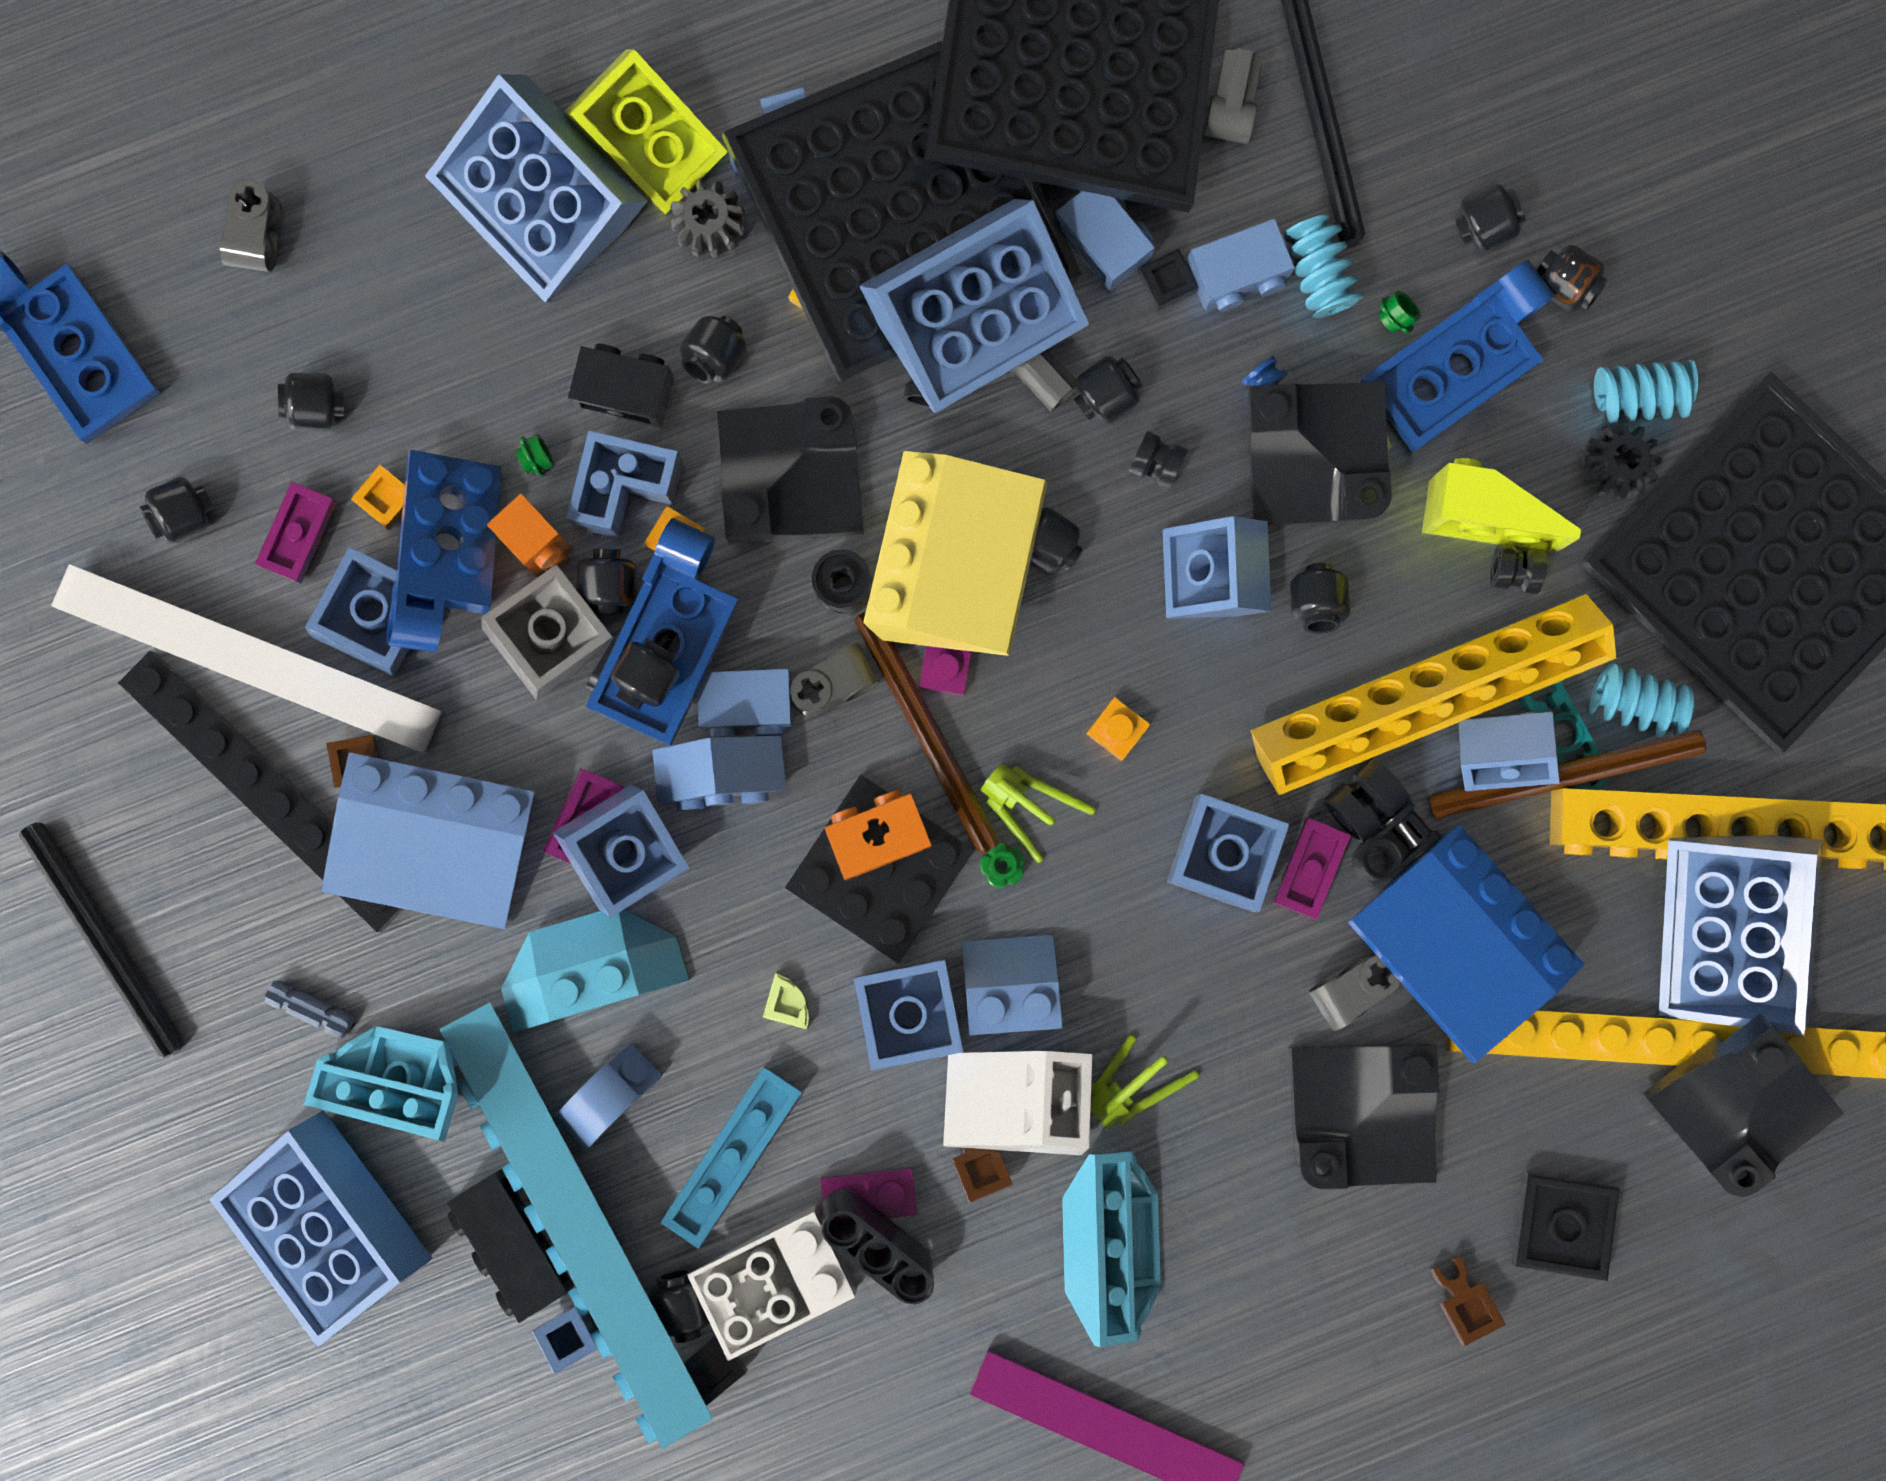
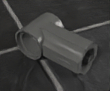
M1243 48L1225 50L1216 96H1212L1204 136L1248 145L1256 114L1257 104H1254V98L1263 57L1256 55L1254 51Z
M1048 349L1010 370L1011 373H1015L1050 412L1064 404L1078 389L1077 380Z

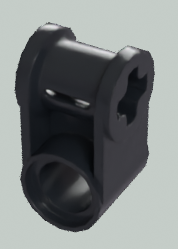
M1410 800L1391 818L1388 817L1377 831L1357 847L1352 857L1353 870L1358 877L1368 882L1390 879L1407 864L1428 850L1441 837V834L1438 830H1431L1414 811L1416 805ZM1373 848L1379 849L1386 857V866L1381 873L1372 870L1368 864V854Z

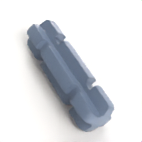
M273 981L265 994L264 1001L279 1010L286 1008V1013L317 1028L324 1026L325 1032L335 1037H345L353 1025L354 1017L352 1014L341 1009L332 1010L333 1005L304 991L295 992L293 986L283 981Z

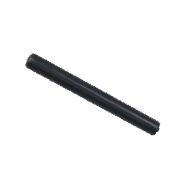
M1281 0L1336 225H1341L1343 229L1338 233L1340 242L1345 241L1347 244L1356 243L1365 236V229L1308 0Z
M37 822L28 825L19 832L21 842L157 1055L162 1059L174 1055L184 1046V1042L46 826L43 823Z

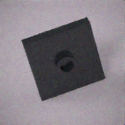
M1524 1172L1512 1265L1608 1281L1620 1188Z

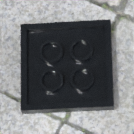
M860 774L834 814L855 806L859 814L875 808L874 799L888 792ZM919 813L932 847L846 881L843 878L826 831L823 829L785 886V889L899 964L974 849ZM832 819L829 820L825 827L833 824ZM879 820L870 822V831L864 834L866 842L869 844L873 840L875 842L874 846L884 844V835L890 832L889 826L886 823L882 826L878 824Z

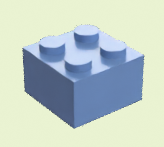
M348 547L305 629L312 638L394 678L409 651L408 648L387 645L392 589L396 580L397 570Z
M632 784L553 832L596 906L610 918L689 869L644 790Z
M1199 794L1194 798L1166 882L1250 912H1260L1289 824L1225 801Z
M945 959L853 978L871 1071L963 1052Z

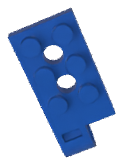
M0 251V330L6 333L80 441L85 444L90 443L161 393L73 267L66 263L32 287L15 263L4 252ZM78 334L81 340L80 348L75 354L64 356L61 352L62 341L68 335ZM95 370H103L106 375L104 386L98 391L89 392L86 388L88 375Z
M1526 260L1476 295L1467 305L1368 373L1360 382L1385 381L1386 417L1412 453H1414L1543 361L1541 355L1518 324L1546 305L1555 295L1531 262ZM1456 353L1466 355L1472 363L1471 373L1468 375H1458L1453 372L1449 365L1450 356ZM1418 379L1431 381L1436 389L1435 398L1430 401H1423L1417 398L1413 392L1414 381Z
M410 450L406 467L397 574L392 589L391 610L387 629L388 646L435 653L440 641L444 608L486 614L490 610L496 534L486 524L498 514L501 466ZM443 494L455 495L461 500L463 507L458 510L448 509L441 503L439 496ZM439 534L452 535L457 539L460 547L456 550L444 549L438 544L436 536Z
M674 518L670 519L658 540L654 555L642 578L645 582L585 706L596 713L670 747L679 732L740 602L737 598L699 581L712 554L716 538ZM673 631L680 637V647L674 654L678 657L675 664L680 669V676L663 704L658 707H652L644 703L641 709L637 710L616 697L615 695L620 688L612 682L610 674L626 647L634 641L643 643L646 637L655 642L661 633Z

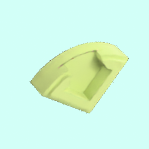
M775 973L763 1018L808 1029L809 1007L803 992L797 984L788 977Z

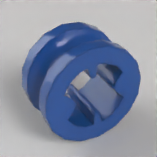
M1272 356L1251 371L1242 380L1244 386L1275 385L1287 376V372L1276 368L1277 360Z

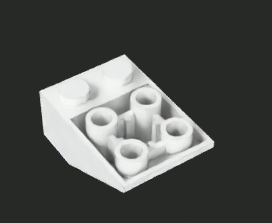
M1019 1051L970 1052L948 1055L943 1146L1082 1155L1089 1149L1092 1054Z
M817 1205L773 1226L687 1274L728 1361L855 1298L857 1287L841 1254L823 1238L822 1214Z

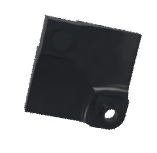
M1385 381L1249 386V456L1252 519L1268 521V525L1355 521L1376 518L1388 509L1392 493L1391 471L1388 463ZM1369 487L1376 492L1377 498L1373 504L1368 505L1362 502L1360 493L1363 488Z
M834 396L805 398L804 401L794 404L717 411L722 474L721 494L725 538L729 544L774 540L776 543L864 534L854 423L851 409L845 401ZM827 412H834L838 415V420L833 425H825L821 421L822 416Z
M1758 1014L1724 1042L1717 1036L1643 1093L1728 1193L1737 1197L1753 1195L1776 1178V1168L1786 1157L1844 1114L1842 1109L1801 1061L1802 1059L1775 1027L1761 1014ZM1749 1170L1743 1179L1737 1180L1738 1175L1742 1171Z
M1430 1043L1370 1044L1289 1048L1295 1159L1299 1174L1304 1181L1317 1189H1348V1187L1365 1185L1437 1183L1435 1132L1437 1093H1440L1437 1045ZM1321 1158H1328L1331 1162V1168L1325 1174H1318L1316 1171V1163Z

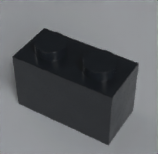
M597 343L594 349L581 346L568 395L572 405L576 409L662 428L674 380L670 367L664 365L665 360L649 354H639L638 359L622 356L620 349L606 344Z

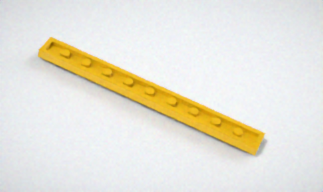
M1537 1010L1487 1054L1679 1066L1716 1036L1724 1042L1742 1027L1685 1019ZM1807 1027L1804 1035L1779 1032L1812 1074L1886 1079V1032ZM1446 1034V1050L1462 1052Z

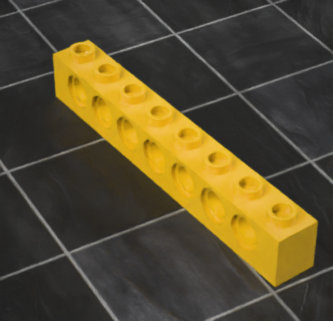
M1585 594L1252 729L1251 734L1258 762L1278 795L1284 794L1616 659L1613 624L1588 595Z
M1567 788L1551 791L1549 845L1564 846V854L1592 855L1593 847L1610 848V857L1638 858L1639 849L1655 850V859L1667 860L1669 838L1689 837L1686 832V822L1692 816L1700 824L1701 832L1699 837L1733 836L1732 825L1736 819H1739L1745 825L1746 836H1778V827L1784 821L1790 827L1791 837L1823 840L1822 859H1838V868L1867 869V861L1884 862L1883 870H1886V804ZM1599 811L1607 815L1610 821V829L1605 836L1598 834L1593 824L1594 817ZM1644 814L1652 817L1655 822V832L1650 838L1645 837L1640 830L1639 824ZM1828 824L1834 827L1837 834L1836 842L1832 847L1824 839V830ZM1874 826L1879 829L1882 835V842L1878 849L1870 841V832Z

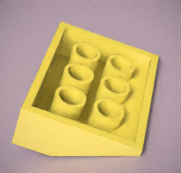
M904 451L863 623L883 641L1010 656L1048 484L1046 480L949 455Z

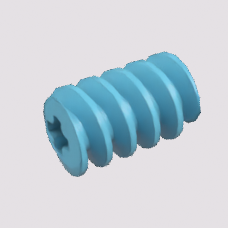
M1329 215L1309 218L1290 227L1284 233L1285 241L1294 244L1289 251L1290 257L1293 260L1300 261L1296 264L1294 271L1298 277L1305 278L1300 284V289L1305 294H1311L1306 299L1305 305L1308 310L1317 311L1312 315L1313 318H1322L1342 312L1364 298L1362 292L1349 293L1348 288L1359 279L1356 275H1343V271L1353 264V260L1351 258L1338 259L1337 254L1346 249L1348 245L1345 241H1332V237L1343 229L1339 224L1327 225L1326 221L1330 218Z
M1688 360L1682 365L1681 362L1671 361L1666 366L1662 363L1654 362L1647 368L1643 364H1634L1630 369L1623 365H1617L1612 371L1607 367H1600L1596 371L1593 384L1595 403L1598 410L1606 412L1608 422L1611 424H1615L1618 421L1620 410L1624 411L1626 421L1634 422L1637 411L1640 408L1646 421H1651L1654 418L1656 407H1659L1663 419H1670L1672 417L1674 406H1677L1680 417L1687 418L1690 415L1692 404L1696 400L1698 391V373L1695 362Z
M1615 662L1607 665L1599 675L1593 687L1589 704L1590 715L1596 711L1599 705L1604 706L1603 718L1606 721H1610L1617 710L1621 711V725L1625 727L1630 724L1634 716L1639 717L1638 729L1641 732H1645L1652 721L1656 722V736L1660 738L1665 735L1669 727L1674 728L1673 736L1686 733L1690 727L1695 709L1693 689L1689 685L1683 684L1676 688L1675 683L1670 679H1662L1658 683L1657 677L1651 673L1644 674L1640 678V672L1637 669L1628 668L1623 672L1622 666Z

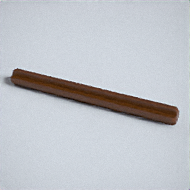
M866 611L855 618V624L973 845L980 854L990 851L999 844V839L897 648L892 641H883L863 623Z
M1694 730L1559 763L1560 784L1465 791V787L1431 795L1430 805L1433 815L1436 818H1442L1701 755L1706 752V742L1702 732Z

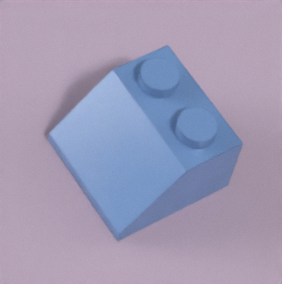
M1230 516L1163 529L1166 618L1237 617L1272 611L1268 521Z
M1053 935L962 941L969 1035L1062 1029L1059 981Z

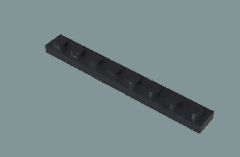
M149 650L118 684L323 880L333 822L156 652ZM339 896L376 932H382L403 910L402 908Z

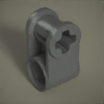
M245 179L237 182L231 188L228 196L225 229L220 241L221 261L224 266L272 272L278 257V235L282 205L279 199L260 182Z
M853 643L836 651L821 663L796 676L791 684L790 694L794 707L800 714L806 717H817L844 702H849L875 688L880 681L860 645ZM811 685L814 690L822 688L819 692L820 701L813 704L809 698L800 700L804 696L803 688L805 686Z
M1365 955L1343 970L1328 976L1312 987L1308 993L1332 1030L1337 1031L1357 1020L1369 1008L1392 994L1398 988L1400 981L1377 955ZM1370 966L1384 968L1385 972L1380 975L1381 985L1368 982L1367 979L1372 976Z

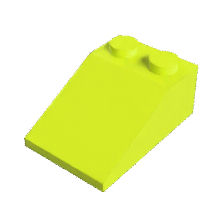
M626 49L563 112L665 215L671 210L672 202L682 199L680 193L682 187L691 190L696 185L698 179L701 180L728 152L635 49Z
M1469 458L1454 459V463L1449 462L1429 480L1422 533L1497 545L1499 543L1510 544L1522 549H1544L1546 552L1554 554L1580 539V528L1497 470L1482 468L1481 461Z

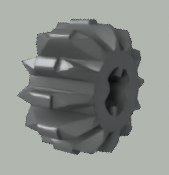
M698 179L696 182L697 192L692 193L688 188L682 187L680 193L684 202L675 201L671 203L670 208L676 217L671 219L669 224L672 231L679 233L677 242L681 247L692 244L693 255L697 257L703 253L705 247H708L711 256L717 258L719 256L718 245L723 244L727 249L733 250L735 244L730 235L742 236L744 234V226L739 221L746 216L743 206L736 205L738 195L734 190L723 193V184L718 180L713 183L710 190H707L704 181ZM710 213H714L716 220L708 219L706 225L701 224L699 218L707 219Z

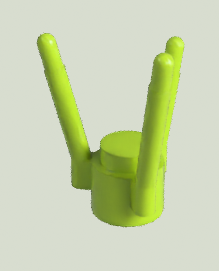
M1002 762L981 788V791L989 797L986 805L999 815L1037 863H1041L1044 857L1005 808L1006 805L1012 810L1020 803L1046 824L1053 825L1055 823L1053 816L1025 795L1029 788L1024 784L1090 815L1095 814L1096 809L1094 806L1027 774L1019 766L1016 765L1013 769H1010Z
M1131 1034L1119 1048L1101 1077L1091 1085V1092L1094 1095L1091 1097L1090 1110L1109 1130L1118 1122L1124 1126L1136 1114L1196 1080L1199 1077V1072L1193 1070L1131 1105L1134 1101L1130 1096L1168 1063V1058L1161 1056L1126 1087L1122 1088L1116 1081L1108 1086V1083L1137 1040L1136 1036Z

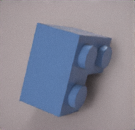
M588 430L566 519L577 529L619 538L629 495L665 504H674L684 464L681 456L675 450Z
M781 736L714 737L652 750L658 804L676 803L677 811L705 809L704 800L706 801V806L733 804V797L741 796L742 804L769 802L768 793L787 790Z

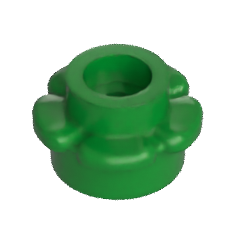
M1396 291L1392 296L1382 298L1380 301L1381 311L1379 312V317L1387 329L1394 333L1400 329L1404 333L1413 331L1412 325L1420 319L1421 314L1415 302L1402 291Z
M535 434L528 439L524 436L520 437L519 442L522 447L515 450V453L522 468L527 474L535 472L540 477L544 476L546 470L555 466L554 459L546 443L539 434Z
M999 843L988 854L982 856L980 869L982 874L987 876L989 884L997 888H1004L1007 884L1015 885L1022 879L1024 875L1022 865L1025 859L1018 848H1010L1006 843ZM1005 861L1007 868L1001 870L998 866L999 862Z

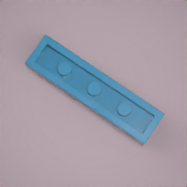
M764 1066L660 1223L699 1249L803 1091Z

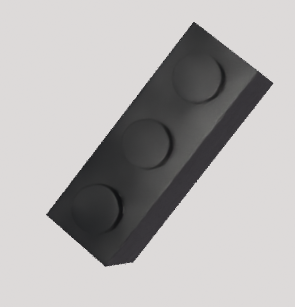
M503 1169L496 1171L447 1202L451 1210L448 1213V1218L452 1227L461 1237L467 1236L475 1250L472 1252L473 1261L483 1276H491L499 1290L496 1292L497 1301L507 1316L514 1315L518 1323H521L567 1294L575 1286L566 1271L558 1275L546 1252L551 1247L542 1231L536 1233L524 1211V1208L527 1207L518 1191L514 1192Z

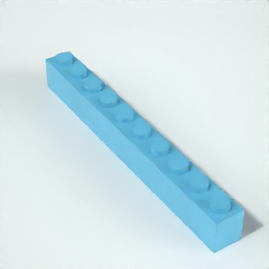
M489 1002L440 1028L439 1030L444 1038L443 1042L450 1043L453 1066L458 1065L466 1079L465 1082L458 1085L470 1109L480 1105L488 1121L482 1124L480 1128L492 1150L501 1146L510 1163L503 1166L502 1169L514 1192L524 1188L532 1204L525 1207L524 1211L534 1230L538 1233L545 1229L554 1246L548 1248L546 1252L558 1275L568 1271L576 1288L570 1290L568 1294L581 1317L587 1313L591 1314L598 1330L590 1335L602 1358L605 1359L612 1355L621 1372L612 1377L626 1402L635 1397L643 1412L635 1420L647 1443L650 1444L657 1440L661 1448L664 1449L711 1421L713 1418L491 1003Z

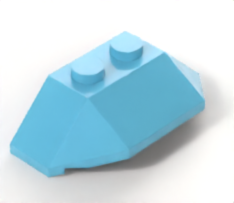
M624 909L611 918L598 911L529 932L501 991L514 1033L686 982L690 978L678 937Z
M375 1026L347 1042L335 1053H328L317 1059L304 1105L445 1142L458 1098L450 1043Z
M1132 1151L1089 1154L1062 1197L1065 1293L1091 1341L1097 1347L1137 1342L1142 1332L1140 1327L1149 1315L1161 1287L1158 1192L1143 1169L1136 1163L1137 1159Z

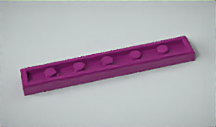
M987 1349L969 1391L973 1397L1163 1481H1238L1245 1465L1238 1458L990 1349Z

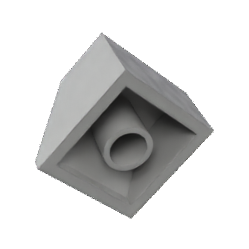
M557 564L481 617L482 630L536 700L573 675L612 639L610 633Z

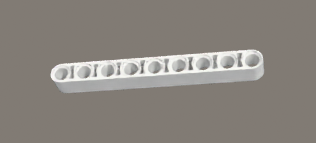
M70 564L51 604L54 608L422 753L426 752L442 713L440 710Z

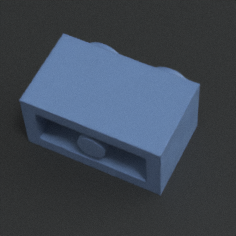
M1082 191L1058 209L1055 217L1067 242L1110 293L1135 274L1139 267L1151 261L1155 249L1152 245L1154 238L1141 221L1134 223L1125 212L1126 204L1123 199Z
M1275 218L1190 250L1186 261L1198 286L1197 293L1205 312L1217 307L1219 312L1231 310L1244 303L1243 297L1256 292H1260L1261 296L1276 293L1286 286L1285 281H1288L1294 270V265Z
M789 669L706 672L697 691L698 727L703 731H710V738L738 737L737 730L756 729V736H782L783 728H793V701L790 694L792 684L791 672Z
M1526 712L1521 715L1500 717L1481 716L1459 722L1460 759L1465 791L1560 784L1553 712Z

